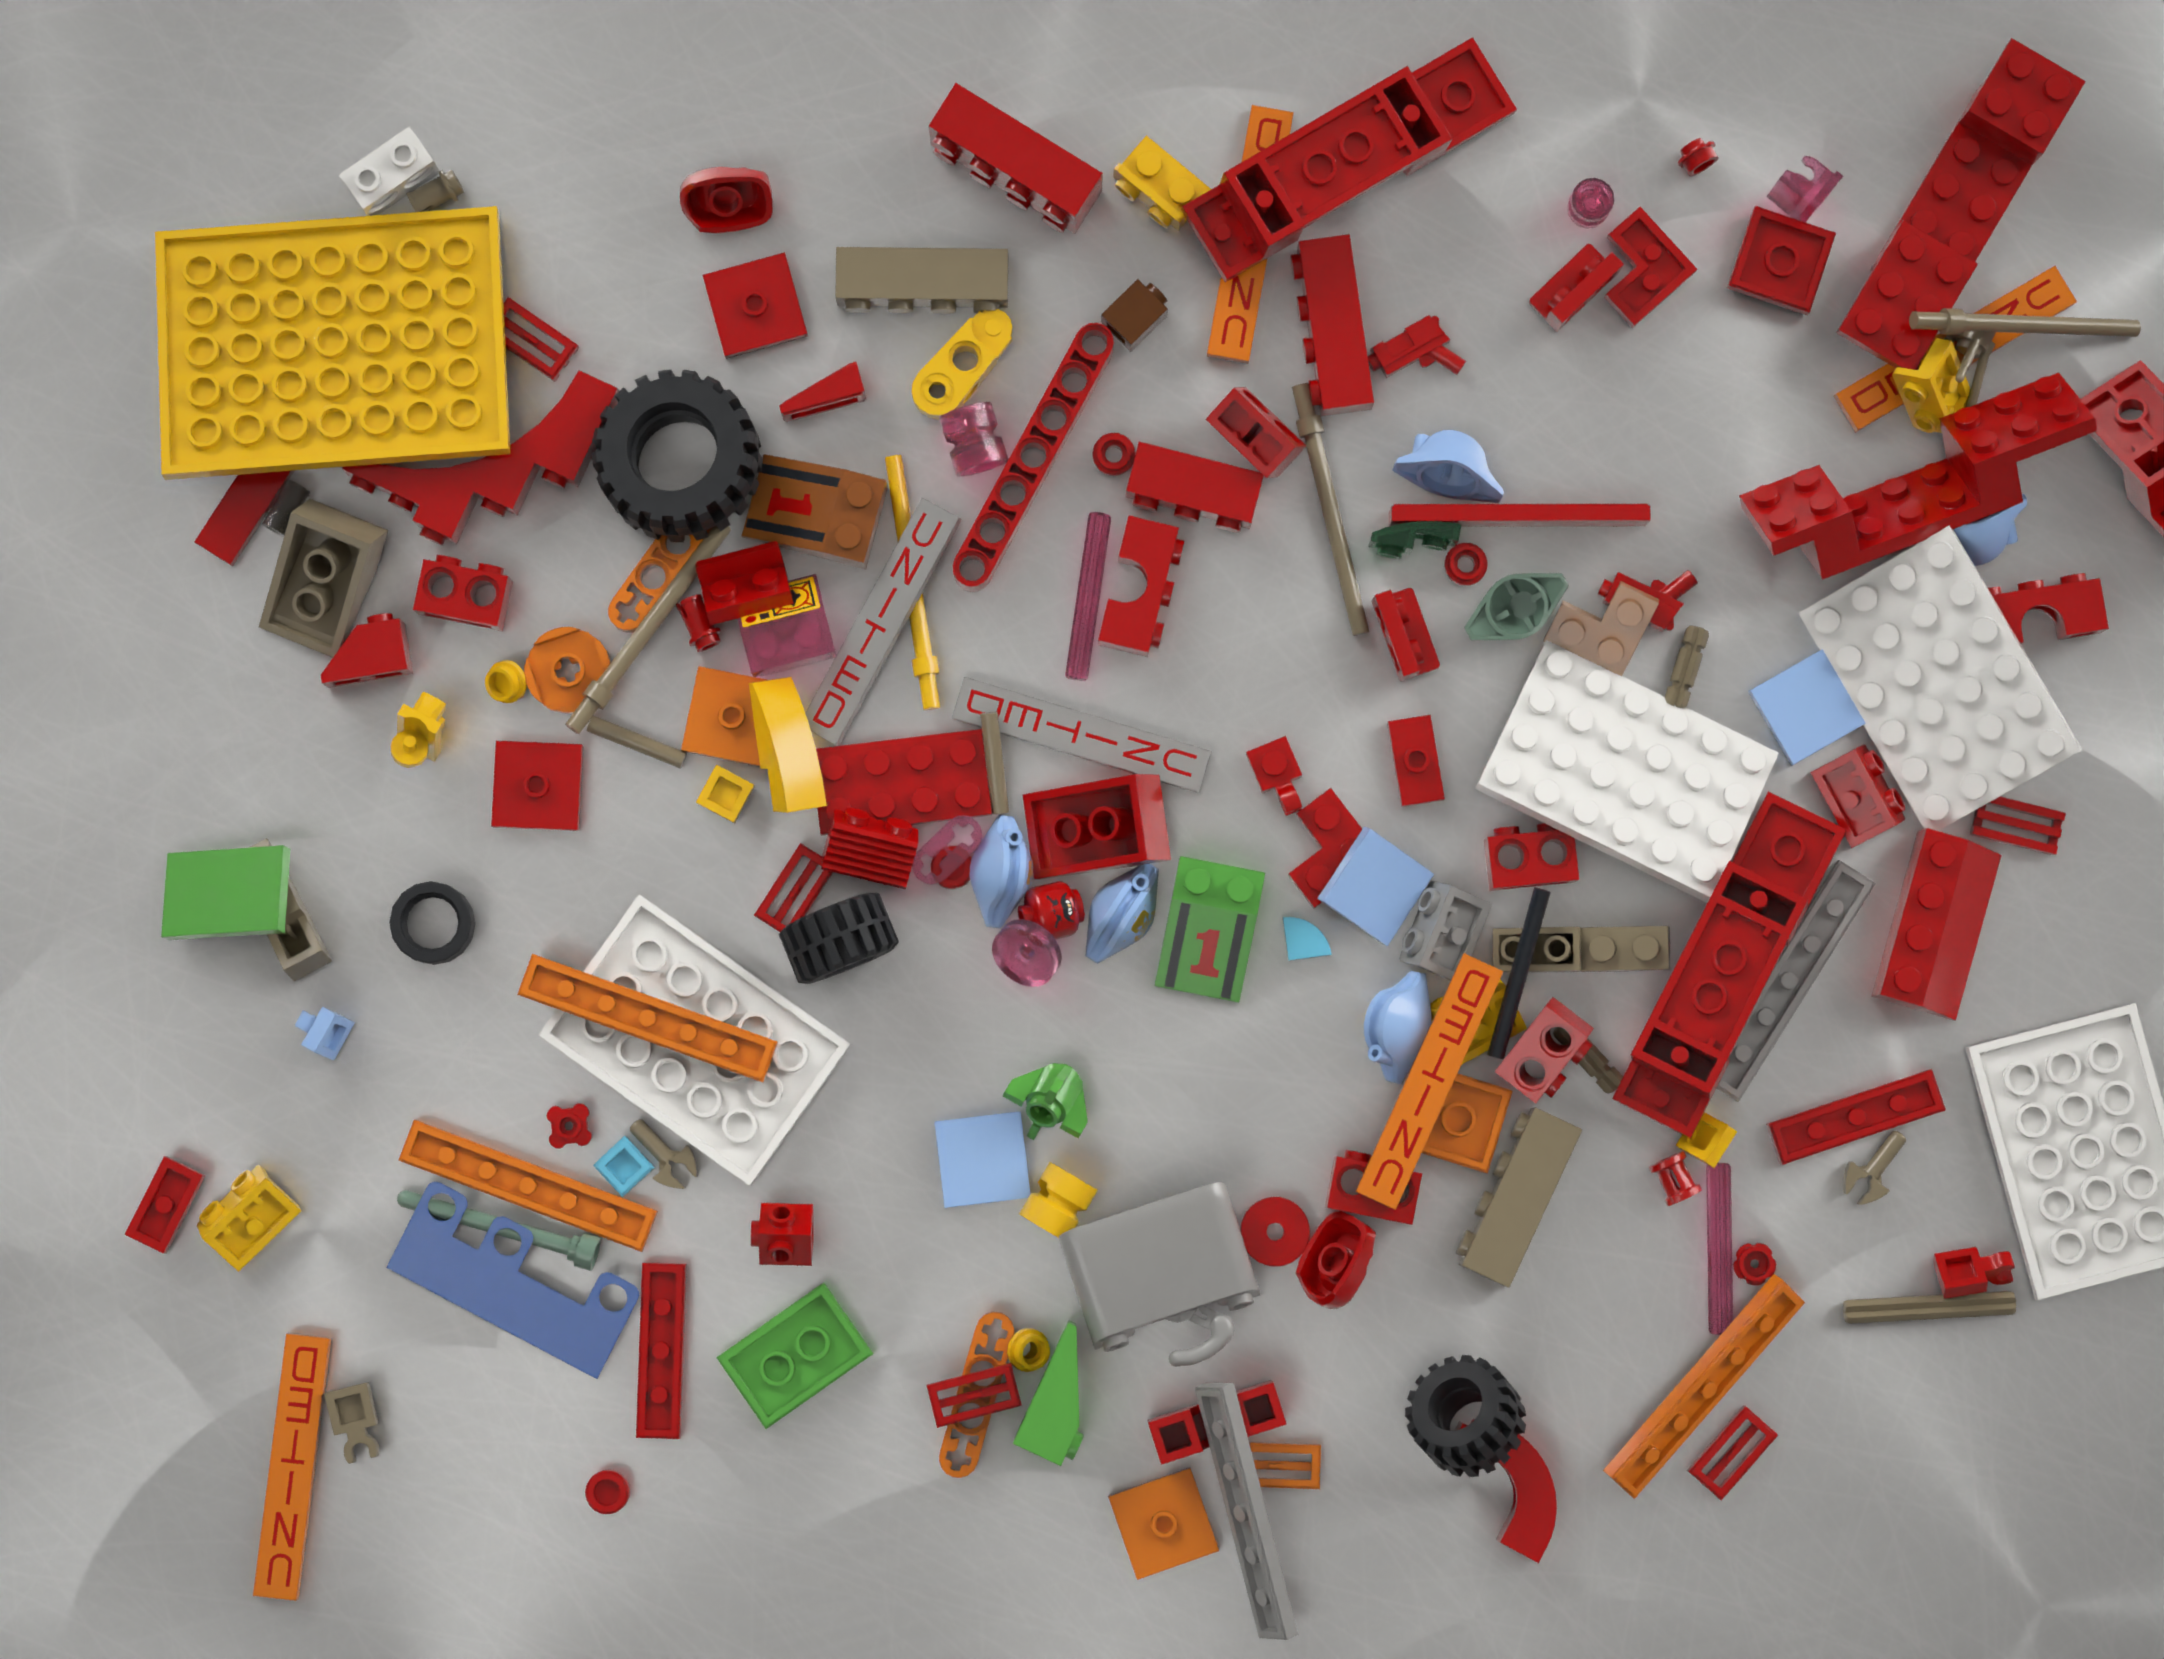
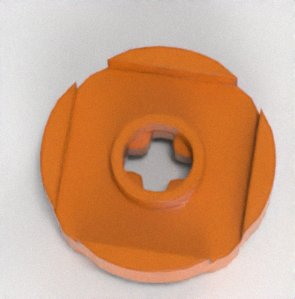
M559 627L544 633L533 644L534 647L530 650L525 662L524 674L528 689L535 699L551 711L573 714L584 699L582 693L592 680L598 681L610 665L611 660L603 644L588 632L573 627ZM569 659L572 665H580V671L575 673V680L572 682H568L565 677H557L556 671L562 669L561 661Z

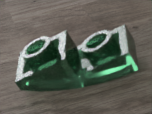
M1438 521L1397 524L1372 532L1368 547L1377 548L1376 555L1390 559H1401L1402 554L1410 555L1415 539L1422 540L1421 546L1424 548L1447 551L1448 546L1454 547L1457 545L1462 524Z

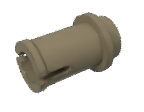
M441 170L438 172L439 177L406 193L415 212L430 211L451 199L454 202L459 200L458 195L464 193V190L453 170L446 173Z

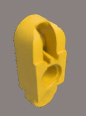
M996 309V311L984 310L983 312L979 310L973 318L970 317L918 372L912 383L911 393L915 406L922 414L936 420L950 419L971 398L1012 342V323L1005 312L1000 309ZM970 352L974 354L978 359L976 366L968 371L956 368L953 362L959 353ZM934 385H941L945 388L946 392L943 397L937 399L929 394V390Z

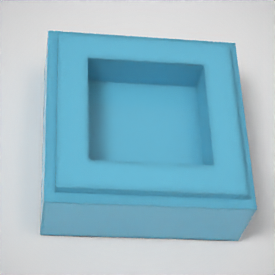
M627 1136L618 1141L593 1165L622 1197L629 1193L655 1168Z

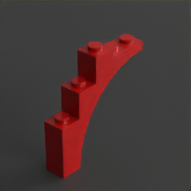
M578 370L562 399L538 425L510 445L511 454L485 456L478 460L441 468L410 469L373 464L342 467V470L352 477L349 482L350 485L372 495L376 488L390 495L389 503L405 511L412 512L414 506L418 507L412 521L422 528L420 536L443 546L445 540L457 544L479 498L483 500L480 507L491 513L504 517L506 511L518 516L539 470L543 471L541 478L555 486L565 489L566 484L570 483L579 487L592 459L591 453L597 449L592 439L595 428H602L604 425L600 415L606 406L614 409L618 404L614 395L619 392V389Z

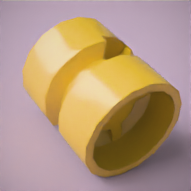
M1049 1162L1038 1181L1041 1188L1040 1192L1030 1194L1019 1215L1059 1238L1064 1232L1077 1227L1079 1223L1076 1216L1077 1212L1087 1210L1098 1190Z

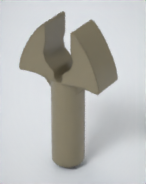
M642 1119L635 1121L631 1125L630 1132L659 1162V1173L653 1177L655 1181L672 1188H686L678 1179L674 1178L672 1174L673 1167L670 1164L671 1161L684 1164L694 1177H698L696 1159L689 1145H686L682 1151H672Z
M1892 1131L1865 1166L1858 1167L1854 1162H1848L1843 1177V1194H1848L1858 1179L1869 1176L1867 1181L1868 1190L1862 1195L1857 1204H1867L1885 1196L1890 1190L1882 1185L1881 1174L1906 1143L1905 1136L1898 1131Z

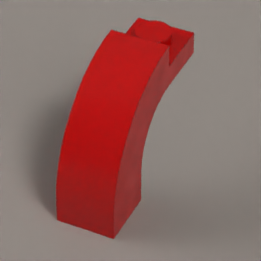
M1459 1421L1455 1430L1465 1428L1468 1425ZM1518 1434L1517 1438L1521 1441L1518 1449H1510L1507 1454L1511 1458L1505 1464L1501 1460L1498 1461L1510 1479L1513 1501L1508 1517L1496 1540L1539 1563L1550 1542L1555 1527L1557 1514L1556 1491L1553 1479L1543 1458L1529 1441Z

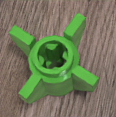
M1052 1063L1014 1078L1003 1094V1097L1021 1107L1026 1100V1114L1033 1121L1027 1137L1032 1140L1036 1138L1042 1127L1051 1128L1062 1122L1060 1129L1079 1139L1088 1123L1083 1083L1077 1072L1069 1065Z

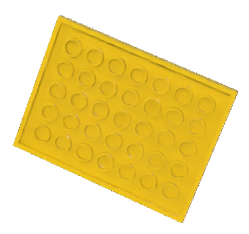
M497 206L155 232L161 475L165 480L511 454L500 220Z

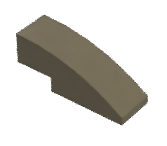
M266 838L251 847H263L272 845L270 841ZM289 877L285 933L266 935L283 971L293 981H296L332 962V959Z

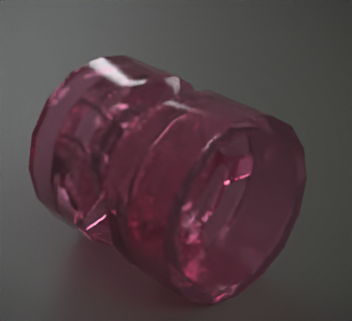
M991 402L967 405L939 417L946 442L955 445L949 454L957 477L982 473L1007 463L1009 458L1003 438L993 434L998 423Z

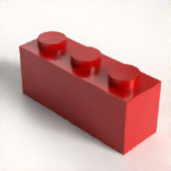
M1139 441L1126 489V498L1133 499L1132 505L1140 509L1157 511L1158 506L1175 510L1174 516L1177 518L1199 522V518L1204 517L1216 520L1215 527L1240 533L1241 527L1247 529L1251 527L1264 475L1257 471Z

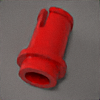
M701 594L690 596L676 604V608L679 610L691 636L689 645L695 646L697 652L711 649L721 642L718 636L721 634V630L719 627L715 628L714 625L710 626Z

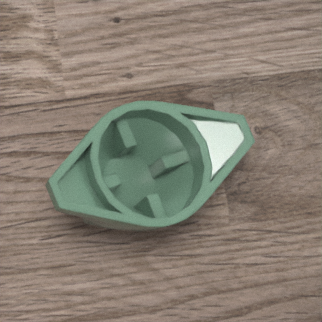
M1562 573L1508 575L1497 581L1489 589L1464 628L1470 640H1517L1527 638L1538 632L1545 625L1569 584Z

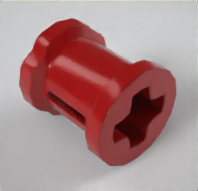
M1684 1151L1671 1155L1648 1167L1650 1172L1656 1173L1667 1195V1198L1664 1200L1667 1207L1702 1191L1700 1184L1694 1183L1686 1167L1684 1159L1687 1156ZM1670 1170L1674 1172L1680 1187H1678Z

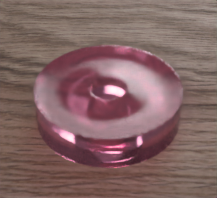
M1017 919L1008 922L996 935L992 943V954L997 966L1008 978L1024 986L1037 987L1046 984L1061 965L1062 954L1056 939L1044 927L1029 920Z

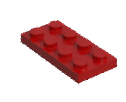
M982 729L816 749L827 805L817 807L821 836L828 835L833 813L836 809L845 812L846 808H858L869 813L870 818L873 817L876 820L881 819L887 822L889 818H899L909 822L911 825L992 816Z

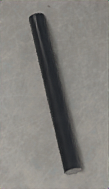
M1536 887L1533 889L1487 1055L1499 1059H1504L1551 894L1550 891Z

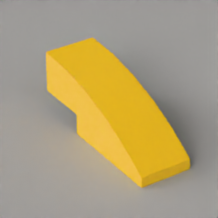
M792 677L749 683L760 769H768L773 812L788 813L827 806L815 744Z

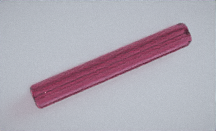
M1090 512L1088 515L1065 672L1066 678L1070 680L1086 681L1089 675L1111 525V516L1106 513Z
M1717 1163L1715 1168L1709 1165L1706 1166L1709 1332L1714 1335H1721L1733 1321L1731 1166L1728 1163Z

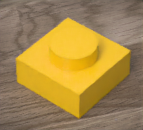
M716 764L696 803L735 824L755 785Z
M1704 1112L1692 1138L1689 1139L1682 1135L1675 1146L1690 1156L1715 1168L1737 1131L1728 1124Z

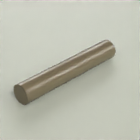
M981 713L992 814H1005L1009 812L998 713Z
M592 716L587 727V732L679 769L682 768L687 756L686 752L596 716Z

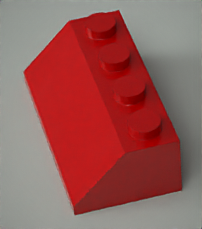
M1925 828L1917 832L1871 997L1956 1021L2002 855L1970 840L1933 829Z

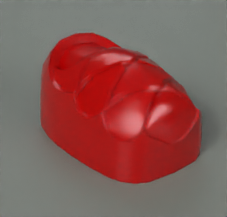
M712 167L688 175L680 186L679 197L682 211L699 232L726 233L749 229L766 223L773 213L772 189L768 175L763 171L746 167Z
M1335 1211L1324 1219L1303 1251L1295 1272L1309 1299L1328 1309H1338L1351 1301L1366 1276L1369 1260L1373 1256L1376 1232L1356 1217L1342 1211Z

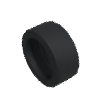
M429 881L415 884L401 893L392 907L389 924L392 938L401 952L415 961L436 965L450 962L464 953L473 939L475 918L473 908L462 893L447 884ZM432 897L443 899L451 904L458 919L457 931L452 940L443 947L434 949L422 947L414 942L407 927L408 916L414 905L423 899Z

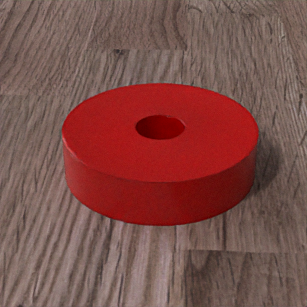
M1268 1197L1257 1201L1246 1211L1240 1225L1247 1253L1257 1262L1267 1266L1277 1267L1292 1263L1302 1255L1310 1238V1226L1304 1211L1291 1200L1282 1197ZM1272 1223H1278L1283 1228V1235L1278 1240H1271L1267 1235V1228Z

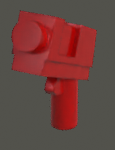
M1430 315L1408 326L1403 333L1385 343L1382 341L1373 346L1370 350L1372 354L1368 355V363L1372 371L1375 372L1381 369L1386 378L1418 360L1422 368H1427L1436 361L1458 375L1466 360L1444 347V345L1450 342V338L1439 327V318L1437 316L1430 317Z
M1687 570L1668 585L1660 580H1653L1649 587L1617 572L1612 582L1604 579L1597 594L1604 597L1602 603L1608 606L1620 581L1659 599V604L1648 625L1661 632L1664 629L1671 631L1674 628V616L1684 604L1677 599L1697 585L1698 581Z

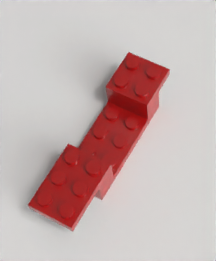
M1472 37L1414 72H1411L1408 66L1404 67L1223 173L1218 186L1183 205L1181 211L1226 283L1298 241L1303 229L1402 171L1406 177L1515 114L1517 108Z
M2011 38L1988 77L1976 90L1870 270L1872 272L1836 331L1838 335L1894 368L1901 367L1916 370L1939 330L1912 329L1909 324L1911 313L1914 311L1940 312L1943 308H1952L1978 265L1975 261L2030 168L2045 152L2084 86L2085 80L2015 39Z
M2058 372L1939 418L1946 459L1927 464L1923 468L1897 478L1888 479L1884 483L1847 495L1844 498L1839 494L1820 465L1739 495L1741 507L1773 556L1799 546L1823 580L1922 542L1949 525L1953 530L2023 503L2017 462L2096 432V419Z
M1768 791L1733 862L1728 861L1630 1054L1632 1061L1612 1098L1614 1101L1689 1139L1692 1138L1730 1063V1055L1785 946H1789L1847 829Z

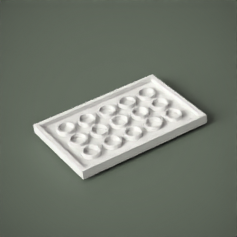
M1950 525L1799 612L1820 650L1823 649L1866 723L1864 727L1924 829L1929 828L1939 831L2082 751L2071 729Z
M1546 640L1475 789L1708 903L1728 861H1731L1779 753L1687 707L1678 708L1676 705L1672 706L1666 702L1664 696Z
M640 894L583 972L777 1041L778 1045L764 1083L559 1009L555 1010L538 1034L542 1039L748 1186H751L851 1046L846 1040Z
M2136 1003L1966 1047L2035 1300L2164 1267V1103Z

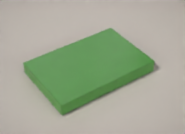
M284 845L167 853L161 937L166 940H185L285 933L291 849Z
M824 1282L719 1355L717 1359L762 1425L767 1429L874 1353Z

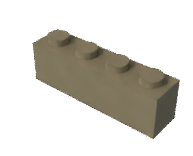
M836 247L835 299L837 306H845V311L851 313H867L871 311V306L888 307V312L900 314L912 313L913 307H931V312L936 314L956 313V307H973V312L976 314L979 310L983 312L984 310L996 311L999 308H1008V249Z
M1536 1107L1531 1108L1528 1114L1520 1113L1511 1132V1136L1517 1138L1510 1154L1505 1151L1501 1153L1492 1175L1499 1177L1493 1191L1490 1193L1485 1190L1476 1206L1474 1214L1480 1216L1474 1232L1466 1230L1457 1247L1456 1254L1462 1256L1458 1265L1504 1287L1510 1288L1583 1129Z

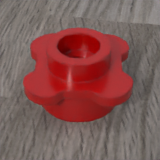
M578 1103L573 1108L562 1109L559 1106H553L548 1110L546 1117L551 1122L552 1129L549 1143L554 1148L561 1149L566 1144L572 1143L586 1146L591 1141L592 1134L588 1130L587 1117L590 1114L588 1107ZM567 1122L573 1123L571 1130L565 1128Z

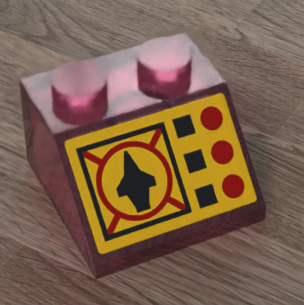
M816 574L789 580L794 604L738 618L741 636L753 677L759 678L836 657L837 652Z

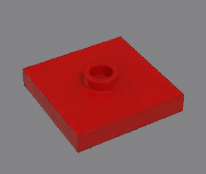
M1755 206L1752 210L1727 289L1808 316L1836 233Z
M785 252L702 275L726 359L808 337Z
M496 741L491 827L579 831L583 745Z

